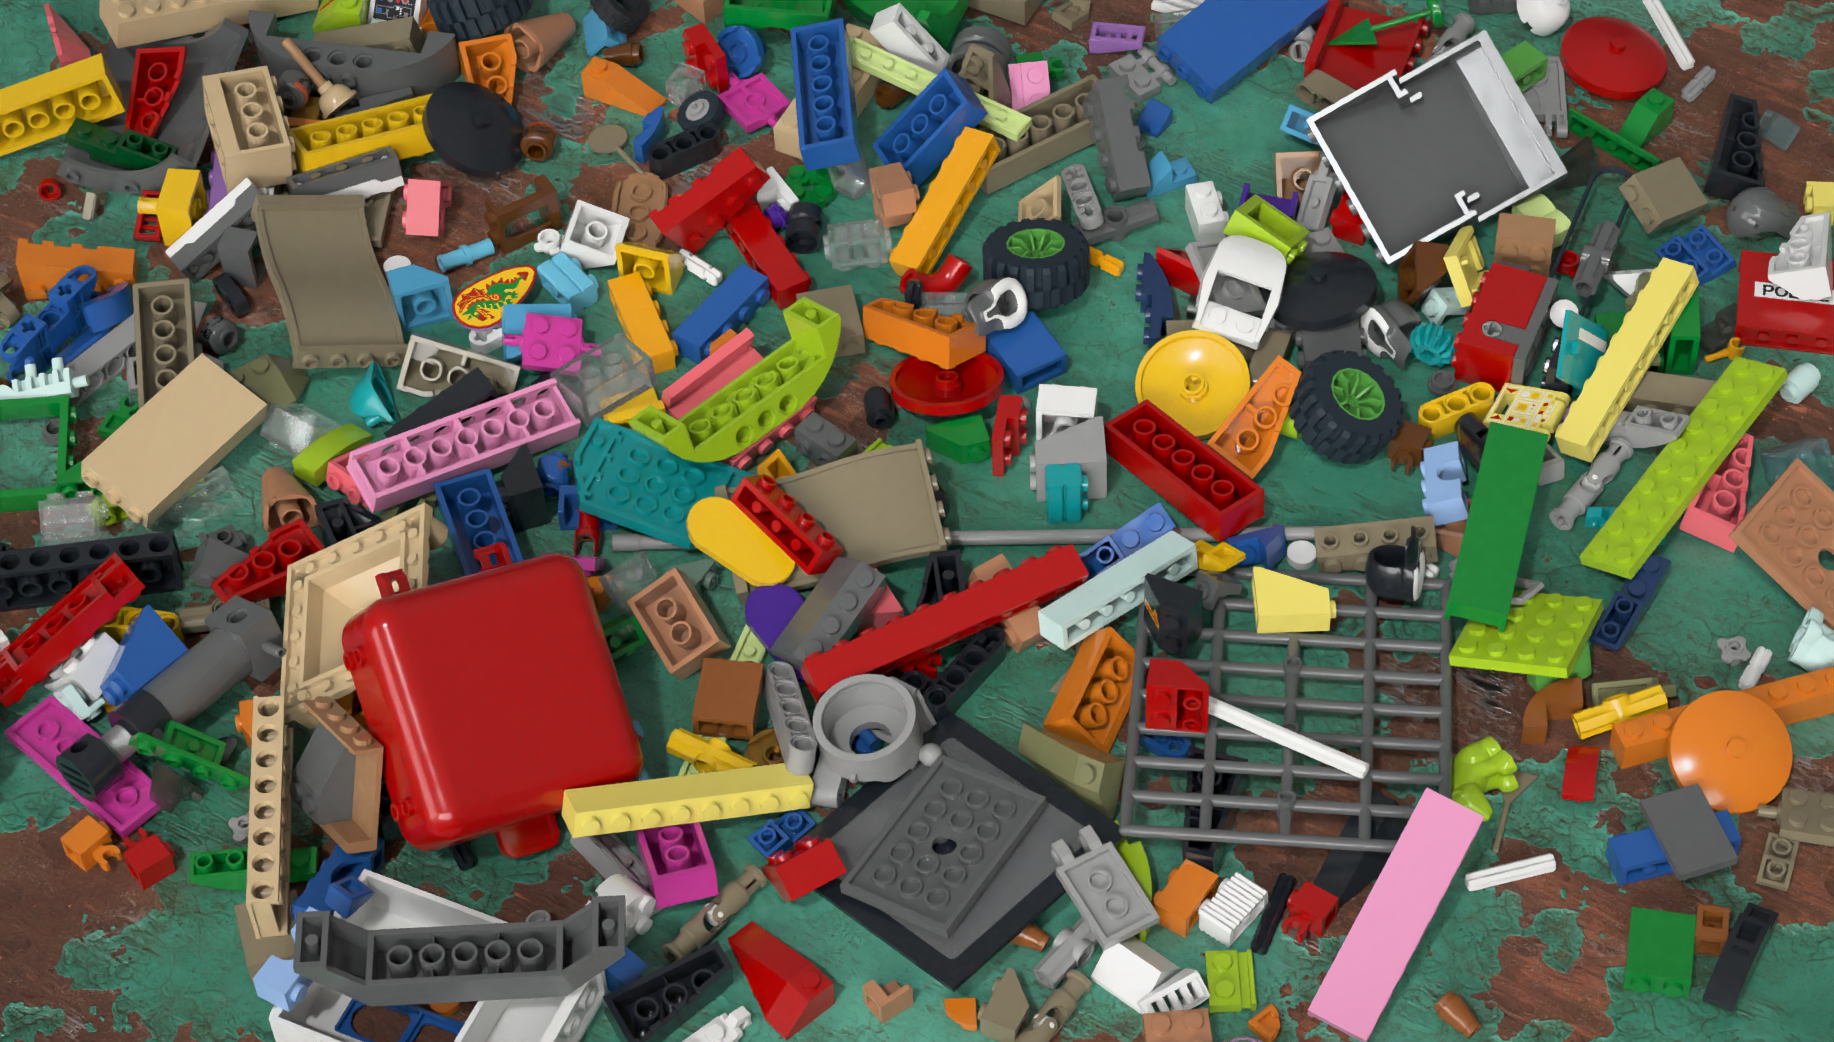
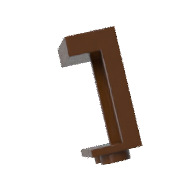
M544 174L534 178L535 193L500 209H496L489 199L485 200L487 212L484 213V217L490 227V231L487 232L488 238L492 241L493 246H498L504 255L538 240V234L542 230L554 229L558 231L562 229L557 190ZM539 209L540 217L545 222L544 224L514 237L505 236V230L512 221Z

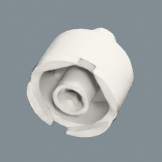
M614 874L598 886L595 890L599 894L598 896L625 895V946L636 935H644L649 931L653 924V920L650 917L656 903V899L629 877L622 874Z

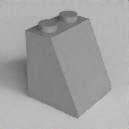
M1103 416L1094 417L1034 442L1035 454H1029L1030 472L1035 473H1029L1030 490H1036L1037 502L1046 501L1045 467L1047 464H1061L1064 466L1066 463H1079L1081 465V475L1087 474L1088 492L1082 493H1087V499L1107 498V456Z

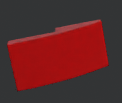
M1568 747L1563 777L1562 799L1575 802L1594 800L1597 786V770L1600 761V747Z

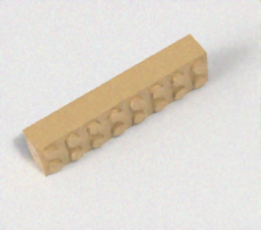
M100 0L99 16L117 49L206 32L218 26L225 18L239 25L249 23V10L275 13L276 18L318 10L319 0Z

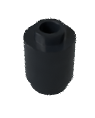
M880 386L868 389L863 398L867 424L876 429L890 426L895 420L890 393Z

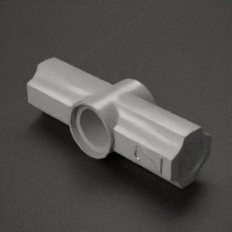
M1083 917L1072 928L1065 927L1057 935L1052 949L1033 968V975L1039 984L1046 989H1055L1066 978L1069 970L1075 967H1083L1092 956L1098 941Z

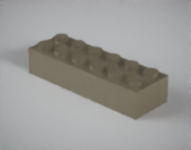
M1094 74L1017 110L1032 118L1031 127L1018 141L984 126L977 129L993 134L1001 149L980 186L986 195L1093 144L1090 136L1091 124L1089 118H1086L1083 113V102L1096 80H1099Z
M189 278L132 284L139 409L198 357L194 293Z

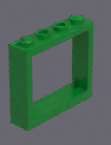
M69 395L0 400V421L59 416L57 478L77 464L76 456L73 454V447L78 446V436L76 430H74V423H78L79 418L77 406H73ZM54 486L0 490V513L71 508V499H53Z

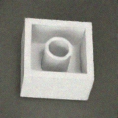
M1039 384L1036 405V441L1097 417V388Z

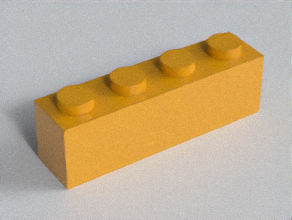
M639 271L607 280L610 301L643 377L675 369V356L679 355L675 340H669L668 338L670 332L666 320H660V307L657 300L652 301L651 299L653 295L648 280L643 281Z

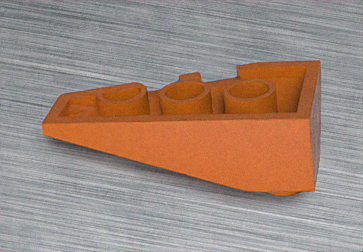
M1278 355L1206 445L1253 480L1271 458L1302 372Z

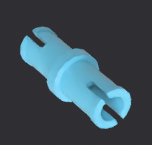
M486 238L468 246L466 244L460 245L457 250L438 255L437 262L440 270L444 273L447 270L464 264L465 266L472 265L475 260L494 255L495 250L490 238Z

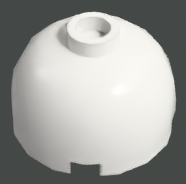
M1516 0L1517 11L1521 21L1524 24L1528 22L1533 27L1530 31L1540 36H1547L1557 31L1566 23L1571 11L1569 0Z

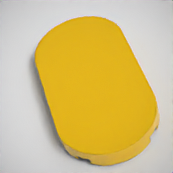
M708 497L698 501L691 508L686 520V527L690 541L699 550L757 587L783 584L790 577L795 562L733 502L721 497Z

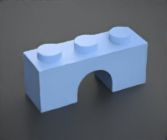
M1458 441L1425 448L1424 461L1420 462L1424 480H1421V486L1426 497L1422 499L1425 515L1434 516L1435 526L1467 519L1469 514L1468 499L1462 482L1467 481L1466 463Z
M309 906L305 912L318 910ZM295 924L294 927L291 929V933H292V937H293V940H294V944H295L296 924ZM271 955L253 978L258 997L290 1012L296 1003H300L305 998L307 990L313 981L294 972V959L282 960Z

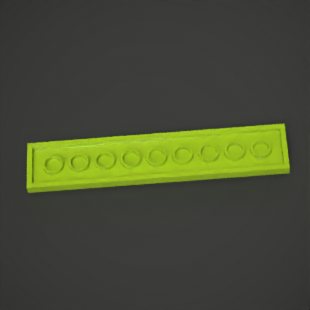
M1736 356L1690 414V421L1680 436L1665 446L1581 553L1579 558L1582 565L1632 580L1787 380V370L1782 367Z

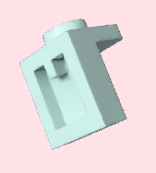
M1454 287L1433 288L1421 306V311L1428 320L1435 322L1438 326L1441 325L1446 315H1465L1471 309V306L1461 307Z
M71 683L63 685L53 692V695L59 702L79 719H85L86 722L101 713L99 707L106 702L103 697H99L97 700L86 704L84 702L86 700L84 693L77 686L73 687Z

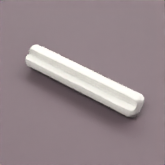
M1547 853L1465 874V885L1468 891H1475L1553 872L1556 870V860L1553 854Z

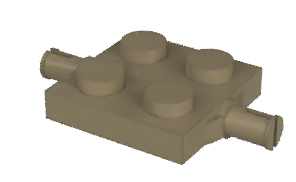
M1783 787L1778 807L1758 805L1757 817L1776 819L1779 827L1778 838L1834 847L1833 794Z

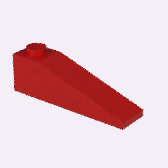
M299 518L272 531L268 535L269 539L260 547H253L249 551L250 555L241 563H234L211 583V588L223 604L234 595L250 602L286 595L287 566L323 550L325 547L304 520Z
M753 921L728 938V944L741 971L746 976L751 992L757 999L765 1021L786 1041L835 1004L833 982L812 962Z

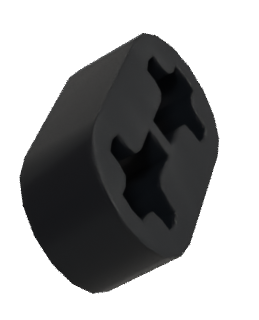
M224 272L212 279L217 294L235 317L238 318L250 312V306L246 297L227 273Z

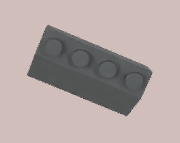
M836 557L769 649V652L801 672L803 662L808 655L817 651H821V653L827 652L832 649L834 644L841 640L848 639L850 641L887 590L886 576L860 560Z

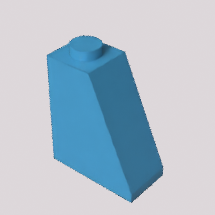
M571 303L504 304L501 311L502 343L504 333L521 335L524 329L526 313L577 318V314L572 313ZM503 345V360L514 364L521 362L520 347Z

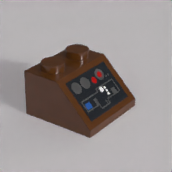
M1415 241L1397 265L1398 300L1414 308L1428 297L1433 288L1440 285L1446 273H1449L1443 259L1449 249V245Z

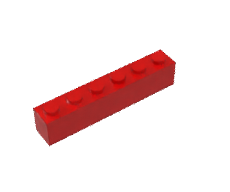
M750 198L726 222L723 228L750 268L768 277L770 297L779 310H782L796 302V294L809 292V286L812 285L811 278L806 270L802 271L795 253L788 251L783 236L776 234L771 219L762 214L757 199Z

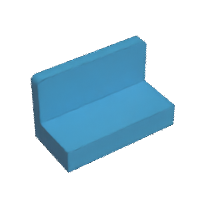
M593 9L583 18L587 55L593 57L604 46L612 47L627 42L626 34L608 27L598 18Z

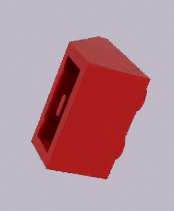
M1150 658L1146 684L1145 728L1207 734L1210 686L1182 661Z
M810 835L794 843L796 848L786 852L781 850L767 857L769 863L761 866L763 873L783 900L791 902L847 872L831 839L819 838L818 835L814 837Z

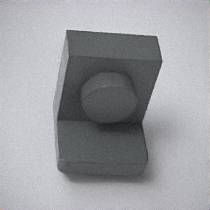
M1199 571L1193 588L1203 591L1202 606L1207 610H1213L1218 597L1225 598L1227 595H1240L1243 583L1224 571Z

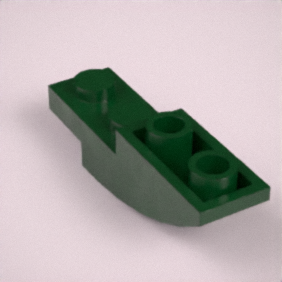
M76 117L65 135V143L89 151L90 159L132 170H142L155 166L168 158L171 153L176 154L178 151V147L136 131L127 129L124 134L78 117Z

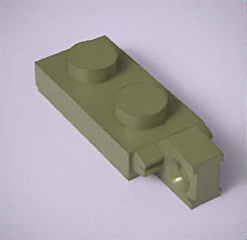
M1648 676L1589 682L1591 707L1601 704L1602 700L1620 693L1630 694L1659 684V678ZM1660 684L1666 697L1677 696L1676 684Z

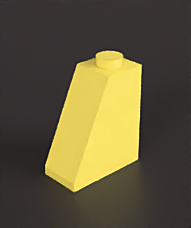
M1253 567L1251 586L1257 634L1330 630L1331 619L1336 618L1335 600H1330L1328 588L1262 567Z

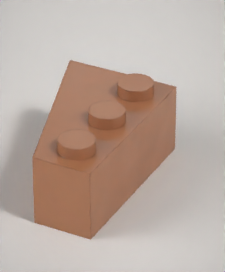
M1001 553L973 569L965 588L977 580L985 582L992 579L994 574L1002 569L1009 568L1013 570V568ZM1039 605L993 625L1004 630L1006 643L1012 646L1017 653L1044 638L1040 635L1038 611L1041 608Z

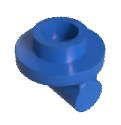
M869 729L862 730L852 741L854 750L861 754L876 752L882 745V739L876 737Z

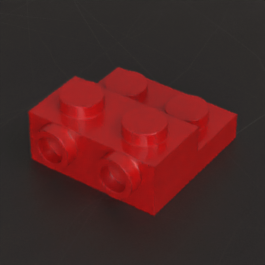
M702 22L684 29L682 36L685 41L682 42V47L687 59L684 61V66L688 75H693L698 84L707 82L709 88H714L718 95L729 90L726 55L705 24Z
M1002 394L999 396L991 438L992 476L1004 477L1006 465L1011 466L1012 456H1020L1021 445L1027 444L1028 428L1023 426L1027 425L1028 409H1023L1024 400L1022 396Z

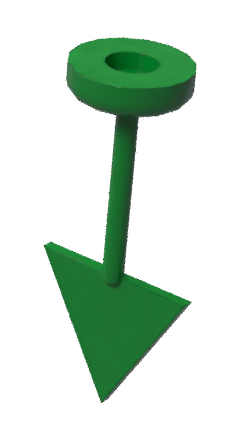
M1426 0L1427 10L1371 26L1369 19L1366 18L1328 43L1329 45L1377 44L1373 32L1426 16H1430L1431 22L1436 29L1445 27L1438 0Z

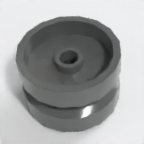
M983 26L968 27L958 33L947 66L950 71L956 74L961 71L962 62L968 48L974 43L996 54L1006 79L1007 67L1012 56V46L1004 35L999 31Z

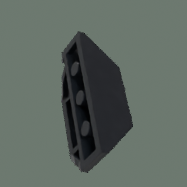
M343 497L314 505L325 548L382 522L380 517L361 507L350 504V501Z

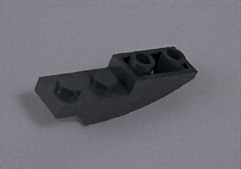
M1748 902L1744 912L1739 914L1728 936L1702 1001L1734 1012L1754 973L1756 962L1777 923L1779 913Z

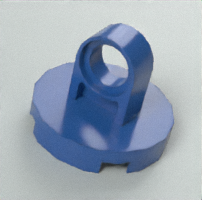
M738 24L724 28L718 34V45L726 55L727 72L729 74L730 71H733L739 79L754 75L761 68L766 48L753 29L746 25Z

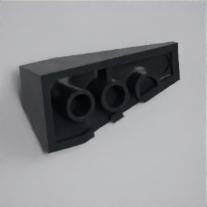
M1372 790V804L1399 805L1397 801ZM1350 815L1339 837L1358 838L1359 816ZM1371 816V839L1399 840L1409 819ZM1332 849L1313 884L1338 897L1339 909L1358 895L1364 886L1375 878L1378 879L1391 853Z

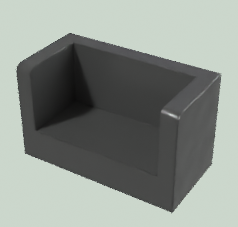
M227 226L217 245L223 272L227 273L236 285L258 289L267 271L265 265L254 263L251 253L258 239V234L256 231Z

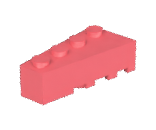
M1747 433L1742 436L1688 506L1680 524V530L1734 553L1737 544L1728 535L1739 524L1745 514V500L1749 484L1748 474L1751 466L1754 436Z

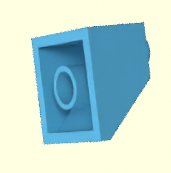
M414 264L386 271L402 332L454 319L452 312L453 299L447 276Z

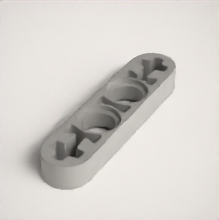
M1080 164L1066 167L1061 172V176L1080 227L1085 230H1091L1101 226L1104 222V216L1085 167Z

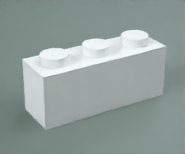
M901 3L876 13L869 32L889 53L937 75L944 67L946 68L950 55Z

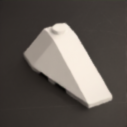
M1830 212L1801 216L1790 231L1791 238L1789 241L1782 243L1779 247L1780 253L1778 256H1772L1770 259L1768 279L1801 300L1811 299L1818 301L1832 296Z

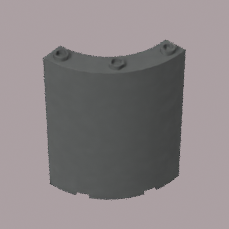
M225 18L218 26L205 32V35L200 38H194L193 36L171 38V40H160L117 49L112 40L104 59L122 91L125 112L95 122L94 124L124 134L136 49L182 46L188 48L184 74L154 136L157 140L178 147V151L176 154L171 153L168 158L155 166L142 170H132L90 159L89 151L68 144L56 175L63 177L70 183H77L93 189L135 195L142 194L143 190L161 191L168 168L195 170L210 133L204 108L202 76L234 71L249 30Z

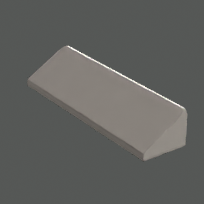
M614 833L578 838L571 837L570 843L605 879L614 874H622L629 877L652 895L642 862ZM655 904L651 917L663 908L657 909Z

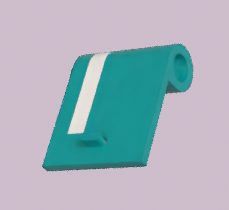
M1565 310L1556 378L1571 385V397L1578 399L1584 382L1592 376L1598 359L1606 353L1609 332L1603 329V325L1593 323L1572 310Z

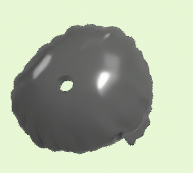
M1750 187L1744 189L1732 199L1725 213V222L1736 238L1751 237L1760 239L1761 235L1759 233L1771 231L1789 240L1791 238L1790 231L1801 218L1802 213L1800 210H1797L1798 205H1794L1793 201H1784L1767 187Z

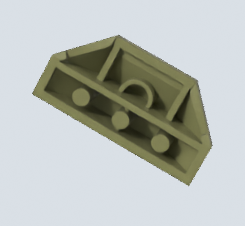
M267 353L228 372L229 375L267 404L266 419L297 404L306 385L310 382V377L304 369H293V359Z

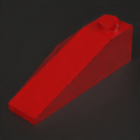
M186 46L136 49L124 133L127 129L154 138L184 74L188 50Z

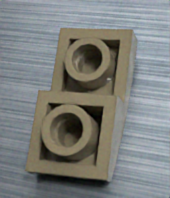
M1769 832L1756 884L1787 892L1800 841L1778 838L1779 834Z

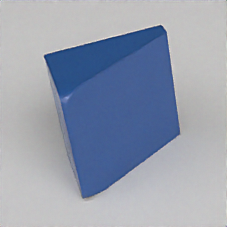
M1150 99L1135 125L1139 126V130L1158 138L1171 125L1173 110L1154 99Z
M351 875L329 884L325 903L343 918H348L373 896L374 892Z

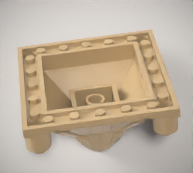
M420 504L287 566L283 633L285 655L282 657L280 695L285 696V723L294 720L308 729H314L319 721L303 706V701L315 700L318 696H329L335 700L356 690L351 672L345 668L343 662L342 632L345 624L352 616L381 599L375 579L377 574L402 568L407 576L411 590L428 586L429 550H435L444 545L448 535V527L433 516V508L428 504ZM393 581L392 586L394 592L399 591L398 584L396 581Z

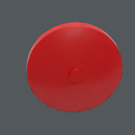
M1599 16L1580 20L1567 29L1559 48L1560 62L1568 76L1584 89L1606 98L1618 100L1641 98L1653 87L1657 89L1660 86L1667 70L1666 53L1659 41L1642 27L1619 18Z
M985 352L956 365L953 369H942L937 364L918 360L916 356L911 355L894 367L889 378L891 396L897 404L912 412L932 416L958 415L983 408L1000 396L1005 385L1004 370L1001 363Z

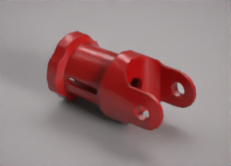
M578 507L577 512L580 516L578 529L575 530L573 553L578 555L579 544L582 542H594L593 555L597 557L601 532L598 531L600 518L580 511Z

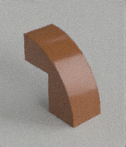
M1582 677L1553 682L1533 696L1524 712L1520 744H1545L1548 729L1547 719L1572 720L1571 714L1582 710Z

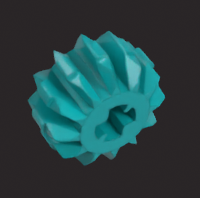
M1433 321L1430 324L1421 322L1419 326H1415L1409 336L1412 358L1419 359L1421 364L1426 363L1431 368L1435 365L1443 368L1445 364L1450 363L1455 353V348H1453L1455 337L1452 336L1453 331L1446 330L1444 325L1438 326Z

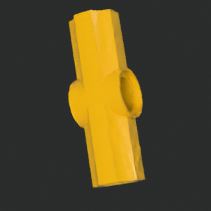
M1656 684L1630 694L1620 693L1602 700L1601 704L1572 713V722L1579 739L1582 740L1612 730L1614 723L1668 710V701L1661 685Z
M675 728L666 745L668 753L693 764L699 773L758 766V763L732 752L729 745L721 739L712 737L706 740L683 728Z

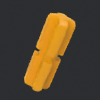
M1089 245L1091 265L1095 267L1100 265V269L1116 277H1119L1124 272L1125 263L1109 254L1104 255L1103 251Z

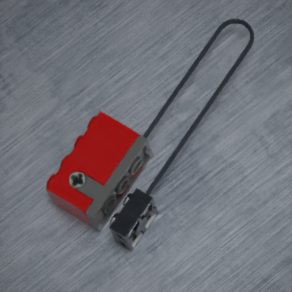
M1607 166L1596 170L1592 174L1548 278L1547 276L1496 262L1492 263L1489 272L1484 271L1480 281L1481 291H1475L1471 303V308L1473 309L1471 312H1466L1462 324L1464 330L1463 332H1457L1453 348L1457 350L1454 353L1451 367L1455 368L1454 377L1457 381L1471 385L1485 382L1490 384L1496 392L1501 391L1505 382L1526 385L1552 323L1550 310L1555 303L1559 280L1554 279V275L1595 179L1602 174L1617 173L1629 179L1632 176L1630 172L1621 167ZM1627 200L1616 223L1618 228H1620L1629 207ZM1592 295L1588 296V298H1585V301L1579 313V315H1581L1582 317L1584 316V313L1587 309V306ZM1561 333L1560 337L1555 336L1551 347L1552 358L1547 356L1544 362L1542 373L1547 375H1544L1540 388L1564 392L1571 396L1572 386L1556 378Z

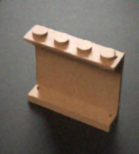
M318 696L315 700L303 701V706L329 730L350 753L356 755L352 819L320 824L319 826L347 854L377 850L384 747L332 697Z

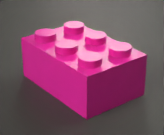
M700 822L635 830L637 849L652 895L656 899L657 909L719 895L715 865Z

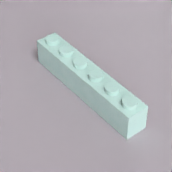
M1172 530L1039 610L1040 635L1065 651L1144 602V583L1147 573L1176 582L1198 569L1196 544Z

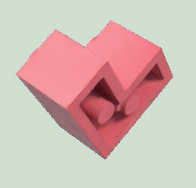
M422 177L408 179V184L404 185L403 190L404 200H407V211H404L402 215V226L406 228L405 234L444 236L445 209L452 207L453 180Z

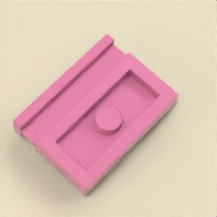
M1047 60L1008 64L1013 110L1017 111L1050 95Z

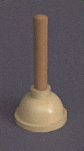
M288 37L282 41L283 47L319 88L317 90L321 94L319 107L323 113L322 117L324 120L334 115V112L339 111L357 95L355 89L351 90L346 85H333L330 80L326 81L291 38Z

